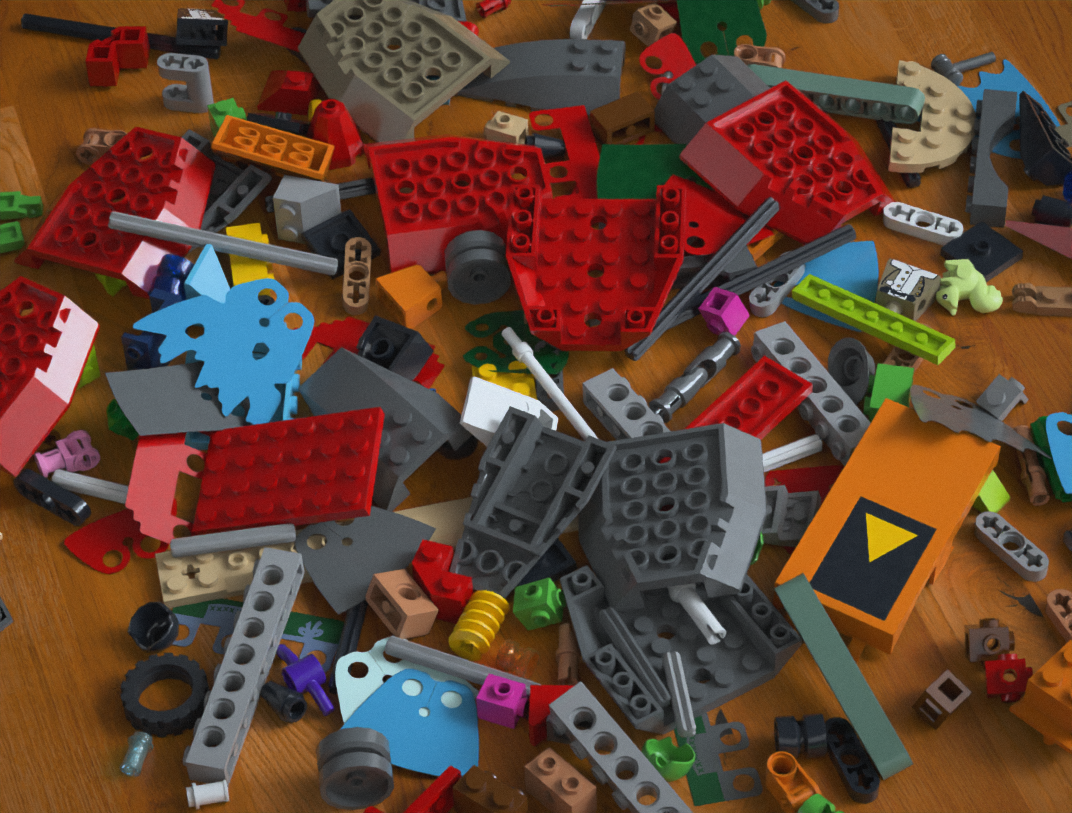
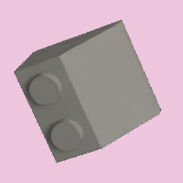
M284 175L273 196L277 234L280 240L305 244L301 239V233L341 213L338 184Z

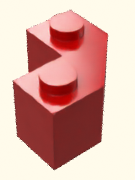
M119 26L112 30V35L103 41L96 39L89 43L85 63L90 86H117L120 68H147L150 47L146 26Z
M422 539L412 561L413 580L437 607L438 613L435 619L457 624L459 617L469 602V598L473 594L472 577L449 572L453 560V546Z

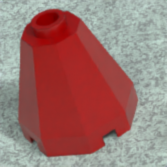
M336 99L322 101L315 108L306 138L335 146L328 170L350 167L356 162L358 154L360 157L364 154V144L360 131L343 102Z

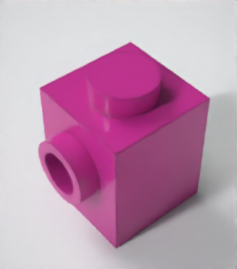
M718 287L712 289L698 308L707 323V328L716 335L722 332H729L735 336L750 316L738 294Z
M489 673L476 698L477 715L479 719L515 729L520 717L525 718L529 709L530 699L526 698V684Z

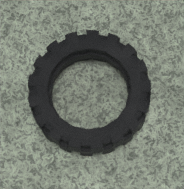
M164 653V656L159 657L155 654L149 656V660L137 662L135 664L136 668L130 669L126 673V681H122L121 684L122 705L126 719L128 721L131 720L132 727L137 731L139 729L143 730V734L148 736L157 734L159 738H166L168 734L178 736L183 734V730L187 728L189 730L193 729L197 718H202L204 698L207 691H210L204 669L200 670L199 663L194 659L192 661L188 660V656L182 654L173 656V653ZM160 680H181L189 684L193 689L187 701L172 710H150L139 702L141 693L149 685Z

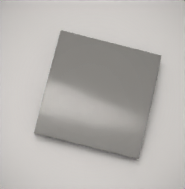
M785 485L765 487L767 515L761 530L764 543L797 547L820 508L821 497L819 492L788 493Z

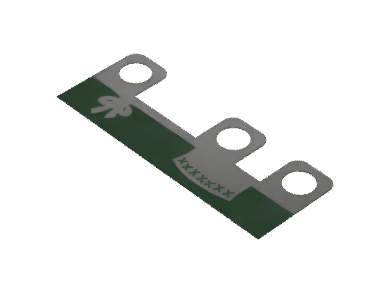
M697 676L693 680L698 682L710 679L706 676ZM705 713L694 719L696 725L694 736L681 738L678 735L677 728L674 729L678 746L681 747L687 743L696 754L695 762L686 774L694 806L753 797L762 793L763 788L756 769L748 767L723 772L719 758L720 753L743 750L749 746V739L744 724L741 722H731L711 726L708 715ZM728 728L736 729L742 736L741 741L733 746L726 745L720 740L721 732ZM746 774L754 779L755 785L748 792H740L733 786L734 778L738 775Z

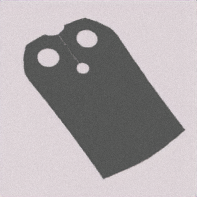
M204 362L105 373L118 405L140 436L220 431L252 424L246 422L250 409V402L247 398L239 403L245 410L243 416H234L231 413L225 416L222 413V403L218 400L219 388H209L207 385L195 388ZM207 393L212 399L209 401L204 400L201 394Z

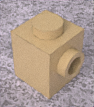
M497 111L492 120L486 123L484 135L487 136L488 140L524 144L525 136L529 135L528 119Z

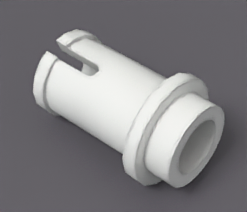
M226 780L196 786V783H192L191 787H186L188 806L196 807V810L200 809V805L229 801Z

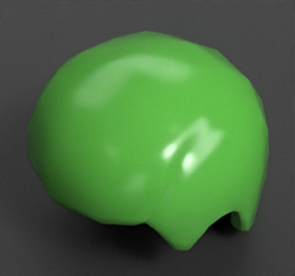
M666 737L659 741L653 738L646 740L641 749L643 755L666 782L683 778L695 762L696 754L692 747L687 743L681 747H676L673 745L671 737Z

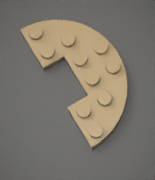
M899 60L896 85L919 89L925 95V103L921 110L919 132L893 127L888 171L920 173L924 172L926 167L937 166L938 169L949 166L956 162L957 157L962 153L966 154L973 143V137L975 136L974 124L975 118H977L973 105L963 91L944 76L920 66L917 62Z

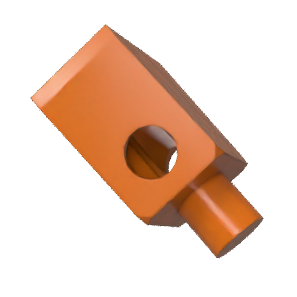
M414 265L376 278L377 297L400 325L413 329L442 308L441 290L448 287L447 274L441 271L430 276L421 265Z

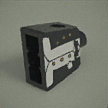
M180 8L177 12L175 44L227 46L228 20L224 19V16L216 10Z

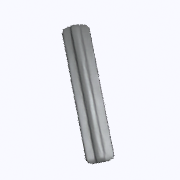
M676 651L666 652L663 655L662 662L669 694L671 695L677 732L681 738L692 737L696 733V725L681 657Z

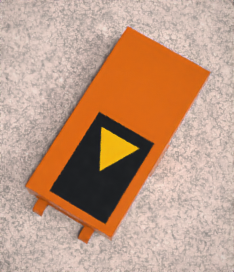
M885 398L775 581L774 588L804 573L836 630L853 638L847 649L854 661L859 662L860 656L867 645L891 655L926 582L929 579V583L933 585L948 561L949 555L954 548L952 542L993 468L997 466L1001 446L964 430L959 433L954 432L936 421L923 422L914 409ZM774 590L773 605L777 610H780L784 606ZM786 612L784 618L795 630L796 627Z

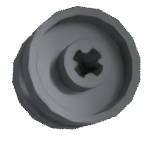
M476 230L460 234L448 243L444 251L448 289L453 297L464 303L474 305L487 304L499 299L508 291L511 285V272L506 260L507 245L501 237L493 232Z
M345 728L330 733L320 741L316 749L321 797L327 804L338 809L358 810L380 804L391 795L394 789L389 741L382 733L371 728Z

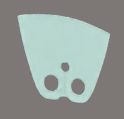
M389 637L377 641L369 652H352L341 657L336 664V687L344 724L384 684L382 678L385 675L394 676L404 669H416L426 672L435 681L445 682L452 680L464 684L471 689L474 698L479 694V691L464 679L403 659L397 663L388 662L384 658L383 652ZM354 662L365 663L368 666L369 672L364 678H354L348 673L349 665ZM408 679L403 683L402 689L407 695L416 696L423 691V685L416 679ZM447 691L441 696V701L446 707L455 708L462 703V697L455 691ZM427 707L420 708L419 714L423 717L429 716L430 710Z

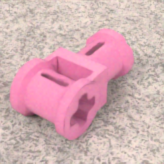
M83 430L74 431L66 438L56 441L57 448L43 454H34L41 476L45 478L57 469L65 468L69 472L90 470L100 461V454L97 449L91 446L89 433Z

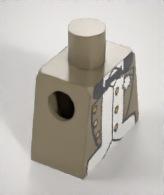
M889 258L877 289L876 304L917 321L936 301L935 296L936 292L940 290L941 276Z

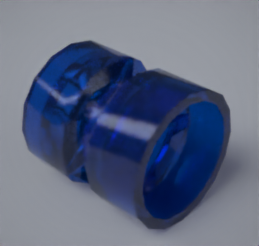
M166 254L162 256L156 272L158 276L153 278L148 296L154 288L180 295L182 301L186 300L184 282L195 264L178 255Z

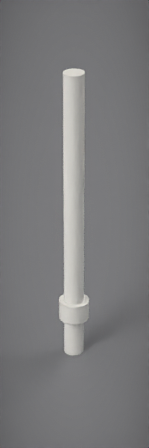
M511 327L504 329L501 335L513 349L512 354L520 363L526 365L585 441L588 435L599 439L533 356L534 352L527 342H522Z

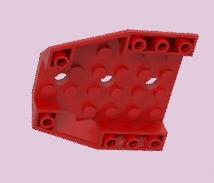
M786 80L706 122L679 156L685 164L736 210L748 216L766 198L771 197L779 203V211L766 225L803 245L840 228L842 223L867 209L877 217L883 213L885 206L891 202H896L858 141Z
M135 126L54 199L14 259L15 264L39 270L43 262L49 260L126 281L134 296L150 300L149 295L154 288L165 290L192 246L111 229L108 227L110 214L114 211L200 230L216 165L182 137ZM152 154V155H151L149 158H147V159H141L142 157H146V156ZM124 196L122 200L118 202H113L114 199H119ZM93 240H95L93 244L84 246L85 243L92 242Z
M450 134L364 144L367 166L372 170L385 230L390 273L414 265H421L428 274H436L441 271L447 272L444 251L448 243L456 236L468 231L483 230L493 232L501 237L507 245L511 184L540 185L541 197L553 198L542 150L534 145ZM514 174H522L525 178L517 180L512 178L511 176ZM458 181H466L469 185L461 187L456 185L455 183ZM401 188H410L412 192L404 194L399 190Z
M511 184L506 260L530 333L562 351H623L651 335L684 261L686 186L657 185L656 199L542 198L540 185ZM596 222H602L606 225L603 229L599 230L591 227ZM593 270L603 272V275L598 278L590 277L588 274ZM590 319H597L601 322L596 327H589L585 324Z
M22 276L0 290V470L13 477L19 474L70 407L100 325L65 295ZM33 308L31 313L21 316L24 310Z

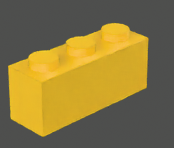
M260 223L226 227L227 236L269 244L267 233H261ZM229 254L234 286L259 279H274L273 273H267V271L273 270L271 262ZM263 289L258 293V296L268 295L271 297L270 291L273 290Z

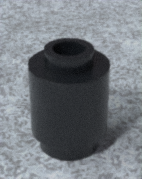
M1043 195L1041 200L1036 199L1031 214L1036 217L1035 223L1071 228L1072 206H1070V202Z

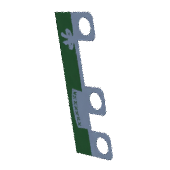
M220 598L173 607L172 612L178 618L179 624L186 625L190 633L187 638L179 641L175 640L172 645L189 646L194 640L200 623L221 627L213 644V651L224 654L221 641L225 636L233 634L235 614L238 610H242L244 602ZM291 611L281 639L305 643L299 659L304 658L311 651L319 650L324 652L327 659L321 666L325 673L330 669L337 651L344 621Z

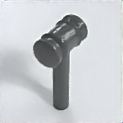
M989 52L952 64L945 54H939L931 61V68L956 86H959L963 81V74L961 72L994 63L996 56L993 52Z

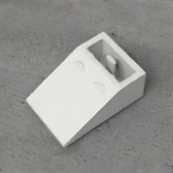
M473 376L470 379L460 424L488 447L510 406L536 415L544 427L555 431L558 417L536 399Z

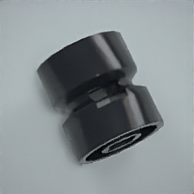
M822 713L803 715L799 721L794 716L774 718L776 752L790 753L795 759H798L800 754H804L807 759L826 757L827 740Z

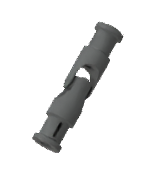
M729 332L720 333L718 340L712 346L706 347L685 368L680 377L673 379L664 388V393L658 399H653L649 402V408L653 413L659 414L664 423L669 422L672 419V414L678 408H683L694 398L699 389L703 388L726 366V361L731 356H735L741 351L739 340Z

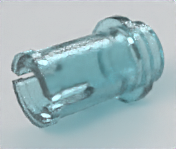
M135 732L134 735L129 737L127 741L129 747L119 767L126 775L132 776L134 770L135 777L140 775L147 753L151 752L154 747L153 739L150 735L144 732Z

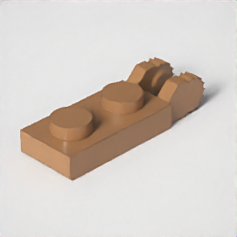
M1018 283L1013 286L1012 296L1015 299H1013L1012 307L1014 311L1043 316L1072 317V287H1034L1031 283Z

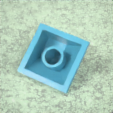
M210 244L205 245L184 282L186 299L207 295L220 303H225L226 293L230 291V287L213 246ZM194 324L195 326L204 327L202 324Z

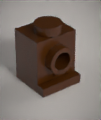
M947 669L923 692L912 708L937 730L963 704L972 692Z

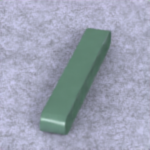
M756 64L747 65L769 88L786 80L824 112L874 120H881L880 117H882L884 121L891 120L894 123L913 124L918 120L925 103V95L922 91L913 87Z
M804 573L774 588L882 779L886 780L913 765L907 750Z

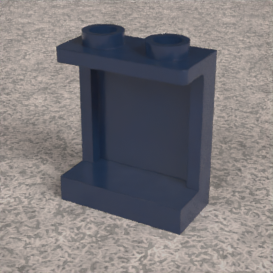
M154 288L149 295L152 313L182 301L180 295ZM143 331L141 335L136 336L125 332L121 340L127 371L168 366L172 360L160 363L161 354L158 351L166 335Z

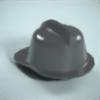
M843 338L837 341L831 348L828 356L829 374L854 404L858 405L868 390L869 376L875 373L873 357L866 351L862 343L854 338Z

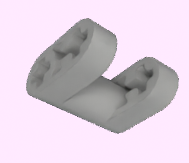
M166 53L160 56L157 60L159 75L162 78L186 81V85L172 84L163 89L162 96L165 107L174 111L208 112L207 105L213 104L214 99L207 59L202 56Z

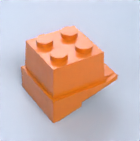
M1069 640L1028 679L1025 695L1018 702L1010 706L1009 711L1042 733L1043 742L1046 745L1056 743L1072 755V641Z

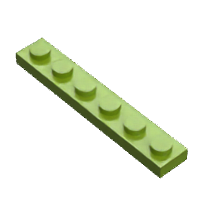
M811 274L806 276L792 290L793 300L936 365H939L956 348L954 338Z

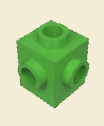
M550 578L515 587L513 613L528 631L562 622L563 608L566 606L563 591L558 589Z

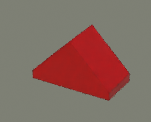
M530 685L529 739L533 746H536L547 737L546 720L547 716L551 714L549 704L575 685Z

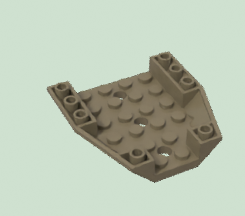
M334 0L316 14L298 46L300 54L328 99H336L343 102L357 128L376 143L414 138L415 126L483 72L489 78H492L510 64V60L452 16L409 0ZM351 15L361 16L358 20H351L348 17ZM389 45L400 46L397 50H390L387 47ZM428 75H438L440 78L429 80L426 77Z

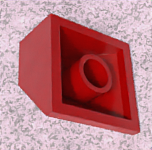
M272 70L258 102L257 109L308 115L310 101L317 99L321 86L313 73Z

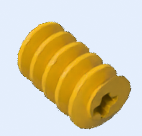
M487 590L474 592L469 598L464 612L459 617L454 631L449 636L451 650L463 659L479 661L481 654L488 652L490 643L495 639V634L499 631L500 624H502L505 615L510 609L506 599L497 593Z

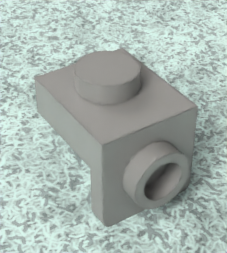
M999 374L977 399L976 403L997 419L1003 421L1019 401L1026 404L1029 399L1023 393L1025 387L1013 377L1007 380Z

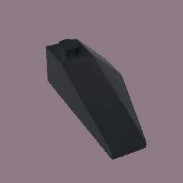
M1022 91L1019 94L1020 157L1025 165L1024 172L1033 181L1038 179L1046 186L1072 183V157L1067 149L1069 146L1068 142L1055 130L1056 125L1042 105L1025 91Z
M376 315L360 337L356 347L359 350V356L411 381L419 374L434 352L418 331Z

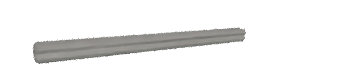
M114 211L111 212L108 227L115 230L200 248L210 244L215 251L328 275H335L337 271L338 260L336 258Z

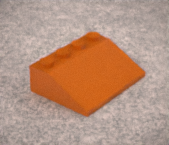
M226 115L212 142L211 149L214 155L221 156L227 162L239 161L248 164V166L252 164L260 170L267 169L273 171L280 177L288 175L325 182L335 146Z

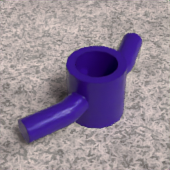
M280 644L276 655L288 665L282 669V676L287 687L302 694L309 692L324 716L331 714L335 708L320 686L326 683V676L320 662L313 654L299 659L288 647Z

